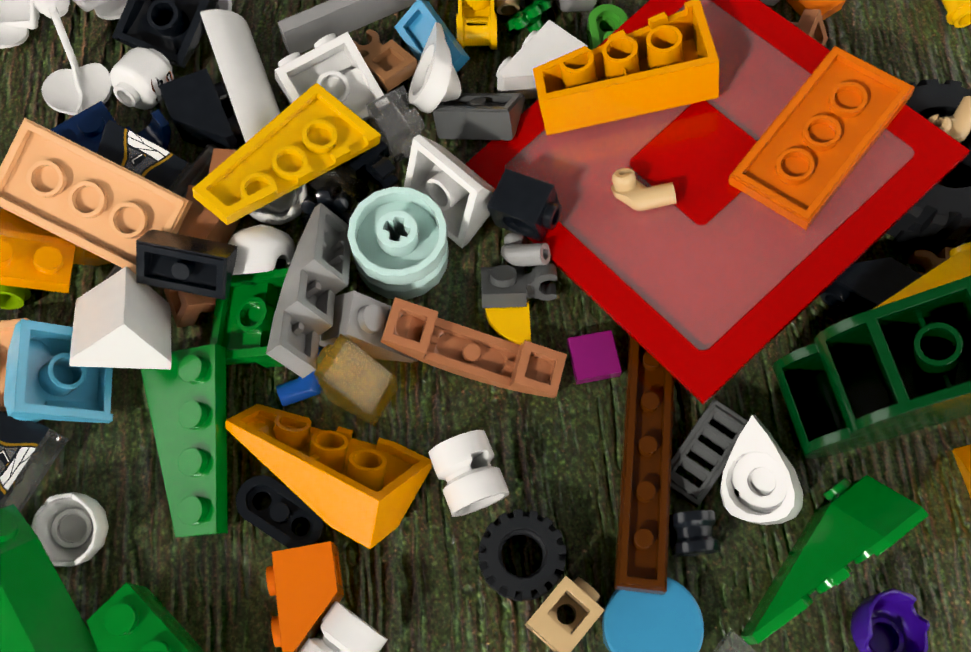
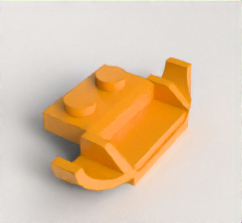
M0 208V285L69 293L73 264L89 266L111 264V262Z

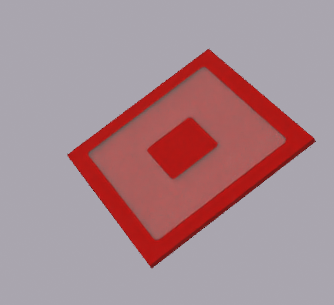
M649 0L613 33L624 30L626 34H629L647 26L648 18L664 11L667 16L684 10V3L690 0ZM700 0L719 59V98L548 136L546 135L539 100H537L521 114L516 134L512 140H491L465 164L494 189H496L505 169L555 186L559 203L562 206L561 215L556 227L553 230L548 229L542 242L531 238L528 239L532 243H547L551 252L550 260L703 405L968 156L970 152L964 145L905 104L807 230L728 184L730 174L830 52L825 46L760 0ZM608 37L597 47L603 45L608 40ZM629 168L634 171L636 180L646 187L673 182L677 204L645 211H635L615 198L611 190L613 185L612 175L618 169Z

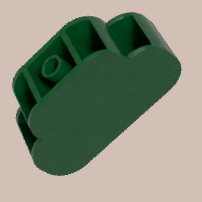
M971 276L844 319L816 335L814 338L815 343L781 357L772 366L803 453L807 459H817L844 453L971 415Z

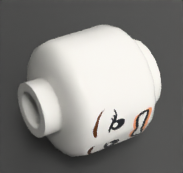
M136 47L129 50L113 66L110 72V81L116 98L128 107L143 110L154 108L163 99L158 85L174 80L169 60L161 52L151 48Z

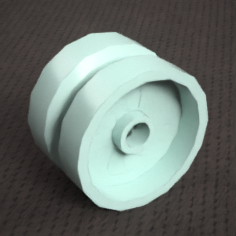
M389 187L375 191L358 204L350 217L347 237L360 278L371 291L388 299L396 297L408 300L424 295L435 287L447 269L449 255L447 225L441 208L428 195L407 187Z

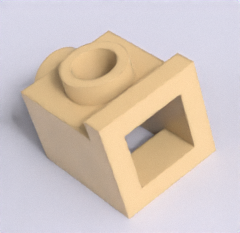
M565 576L527 621L525 626L552 651L571 652L604 612V609L596 603L601 596L582 578L577 577L573 582ZM567 605L573 609L575 618L571 624H563L558 620L557 610L560 606Z

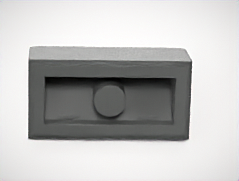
M461 93L458 99L442 102L433 111L437 135L441 139L510 141L514 138L525 102L524 95H521V93Z

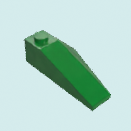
M868 475L852 483L844 477L823 493L828 501L812 515L739 638L745 645L759 644L807 609L813 603V599L809 595L815 590L818 594H822L851 576L849 574L851 569L847 564L851 561L855 564L861 563L873 554L876 557L928 517L929 514L922 506Z

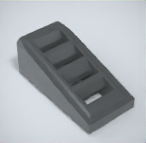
M713 399L671 459L670 489L695 507H698L723 472L731 451L748 421ZM712 422L713 424H715L716 426L730 434L732 437L729 438L728 436H726L725 434H723L722 432H720L708 423ZM699 436H704L722 448L721 454L719 455L697 440ZM689 451H692L711 464V469L708 471L686 455ZM681 466L702 480L700 486H695L676 473L677 468Z

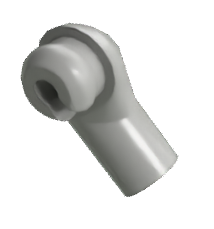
M508 233L504 237V245L501 247L502 258L514 266H544L550 262L551 252L547 243L527 244V238L517 233Z

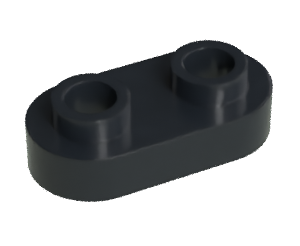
M264 475L252 477L245 481L237 492L236 507L239 514L287 548L317 544L323 540L326 533V523L294 492L272 477ZM263 495H270L272 499L271 505L265 510H258V499ZM304 519L309 520V532L303 536H297L295 533L296 524Z

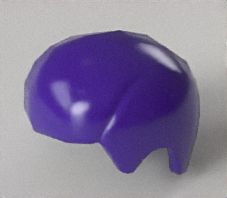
M894 588L866 597L854 610L851 619L850 630L860 652H928L927 631L930 623L916 612L913 606L917 600L916 597Z

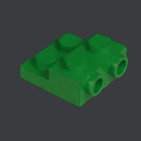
M289 268L233 275L228 298L226 300L216 298L210 344L226 347V365L258 363L266 368L283 366L268 356L266 351L274 313Z

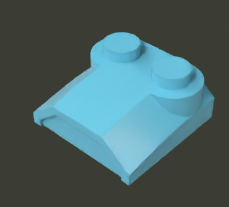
M21 319L15 325L7 353L4 405L7 415L17 420L35 423L43 419L110 423L113 421V414H111L113 368L69 366L73 327Z

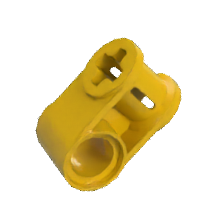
M458 0V14H456L457 41L463 49L465 46H489L491 50H497V14L494 11V0Z

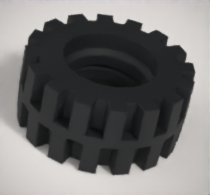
M522 509L514 510L508 514L505 512L498 516V519L493 523L489 524L481 538L478 552L481 573L490 588L504 598L520 602L537 599L548 593L557 584L564 571L566 545L563 543V536L560 530L553 526V522L548 517L544 518L538 515L539 512L532 510L524 512ZM525 535L531 537L539 544L542 550L543 559L541 566L535 573L529 576L520 577L514 575L502 563V548L514 536Z

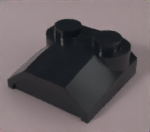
M128 0L112 38L131 48L155 49L161 52L171 65L185 68L201 37L207 33L200 12L220 9L217 4L219 0Z

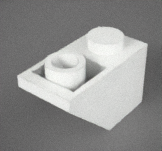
M548 20L539 31L534 30L527 36L522 48L513 57H507L500 64L496 73L497 93H521L525 99L538 98L533 68L588 46L551 20Z

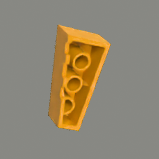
M687 1L684 3V10L667 16L664 11L648 18V25L629 34H626L624 30H620L609 35L608 40L597 48L590 50L584 46L533 68L546 135L719 98V59L701 1Z

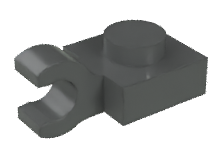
M549 263L544 266H536L527 274H525L524 267L498 265L495 267H481L482 308L527 307V299L530 298L543 301L556 299L555 283H542L547 280H557L556 265Z

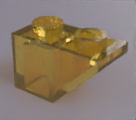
M342 334L339 335L333 346L331 344L326 345L316 359L317 368L314 376L328 400L370 425L375 426L398 390L395 376Z

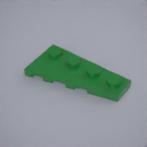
M210 344L171 351V370L141 369L175 538L227 534L226 347Z

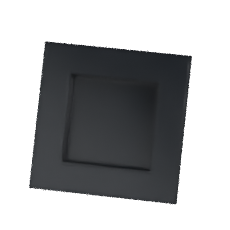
M505 169L487 205V209L495 226L542 242L548 229L553 230L556 227L561 215L562 206L559 203L554 185Z

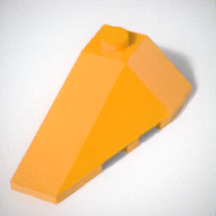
M256 404L226 419L225 429L332 529L369 549H372L400 525L432 468L431 459L394 441L380 437L377 445L352 438L353 430L340 426H338L336 431L311 427L312 422L308 417L261 404Z

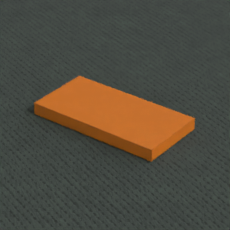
M834 46L730 174L728 184L807 230L911 98L915 87Z

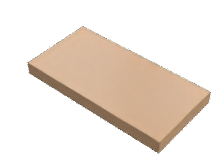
M24 118L0 166L1 208L121 268L127 266L135 274L136 240L149 230L177 234L193 203L27 118Z

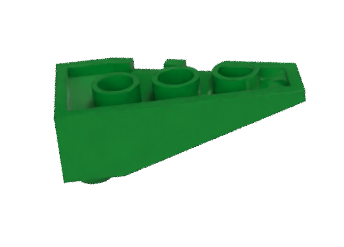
M14 504L1 508L0 652H98L91 634L36 533Z

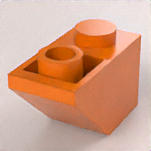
M332 541L272 552L273 565L266 568V582L270 596H276L278 616H273L271 619L273 643L276 648L281 647L282 652H299L308 638H314L321 629L322 619L334 602H340L344 597L338 546Z

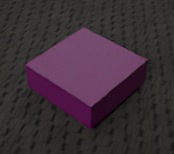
M612 330L567 339V348L576 385L620 377L622 370Z

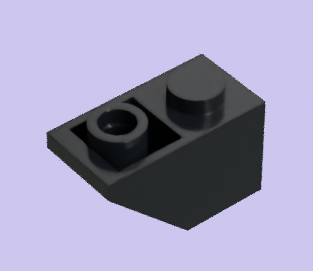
M207 68L158 85L170 117L184 141L203 148L209 143H213L222 149L238 150L240 148L237 140L243 139V135L236 115L227 116L224 109L231 105L221 81L213 84Z
M892 257L856 262L819 296L830 307L842 309L854 316L873 309L922 275Z

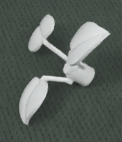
M0 0V49L23 44L29 36V29L38 28L40 13L48 18H52L71 69L57 70L51 73L43 82L41 88L42 96L49 107L57 112L75 116L100 101L103 104L108 101L113 90L109 71L100 63H89L79 67L60 17L68 12L70 0ZM128 0L72 1L85 12L94 9L96 15L101 19L116 20L120 19Z

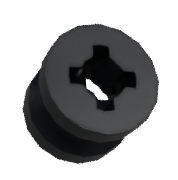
M696 510L669 515V528L674 531L675 538L671 545L672 556H698L721 551L720 541L714 537L713 526L717 522L715 511Z

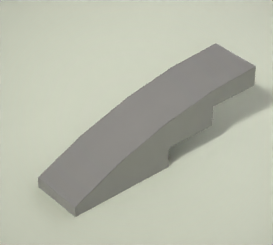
M322 203L314 207L293 255L274 313L266 351L268 356L302 378H305L317 368L320 335L333 326L335 295L348 286L351 256V247L347 237L349 225Z

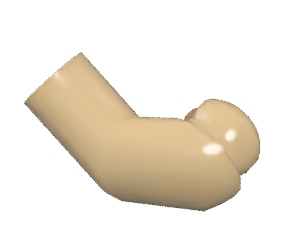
M971 96L963 97L953 116L939 117V114H935L927 120L959 143L964 141L971 131Z
M629 168L618 169L612 175L613 185L611 190L615 198L635 211H645L677 204L673 182L646 187L636 180L634 171Z

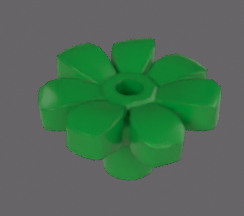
M535 0L533 4L527 6L522 12L514 13L504 23V26L508 32L514 28L516 30L527 28L530 33L534 30L539 31L544 26L541 21L544 11L552 7L550 0Z

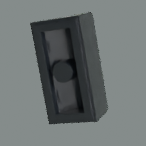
M149 230L136 240V283L226 300L235 267L237 246L159 230Z

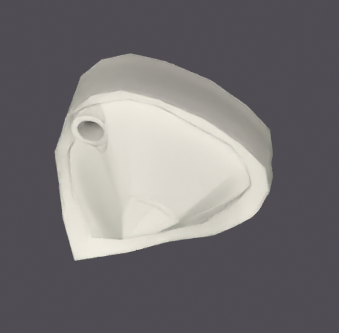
M437 22L433 26L414 72L408 96L409 104L415 105L420 111L427 114L433 112L440 103L456 100L461 94V84L452 64L450 49L445 40L442 25Z
M752 415L740 433L723 470L720 489L721 499L727 511L732 516L741 520L761 525L780 524L797 517L803 506V490L796 471L768 429L756 415ZM735 489L739 491V497L735 495Z

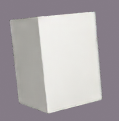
M420 134L413 138L404 187L413 188L428 195L441 208L447 225V236L459 247L463 248L471 241L490 216L487 205L495 189L442 145Z
M127 266L76 299L69 366L171 370L170 305L149 285L136 283V274Z

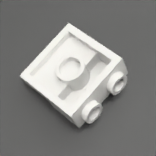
M348 31L338 37L335 33L322 37L314 44L315 49L303 55H300L299 52L289 54L278 62L279 67L275 69V80L290 104L317 82L364 121L388 109L390 105Z

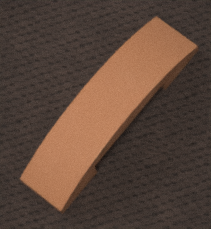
M396 297L394 298L380 341L381 343L416 360L478 382L526 394L549 398L557 397L567 354L526 340L519 345L438 318V311Z

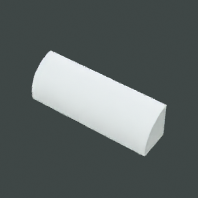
M212 9L201 11L200 15L246 143L281 112L246 20L239 14L229 10Z

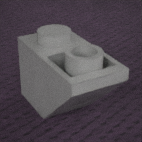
M354 290L335 296L333 326L320 335V346L351 357L409 363L418 362V360L380 342L392 306Z

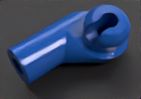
M318 348L317 368L305 378L299 376L297 379L276 385V390L283 407L319 395L324 391L333 370V360L324 348Z

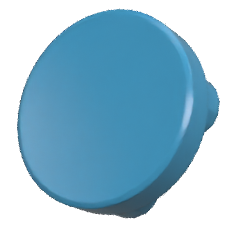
M667 577V592L664 595L616 589L609 597L603 612V642L609 652H699L704 638L703 616L693 595L683 585Z

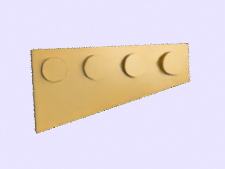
M316 82L192 188L193 197L222 222L229 225L380 144L381 134Z

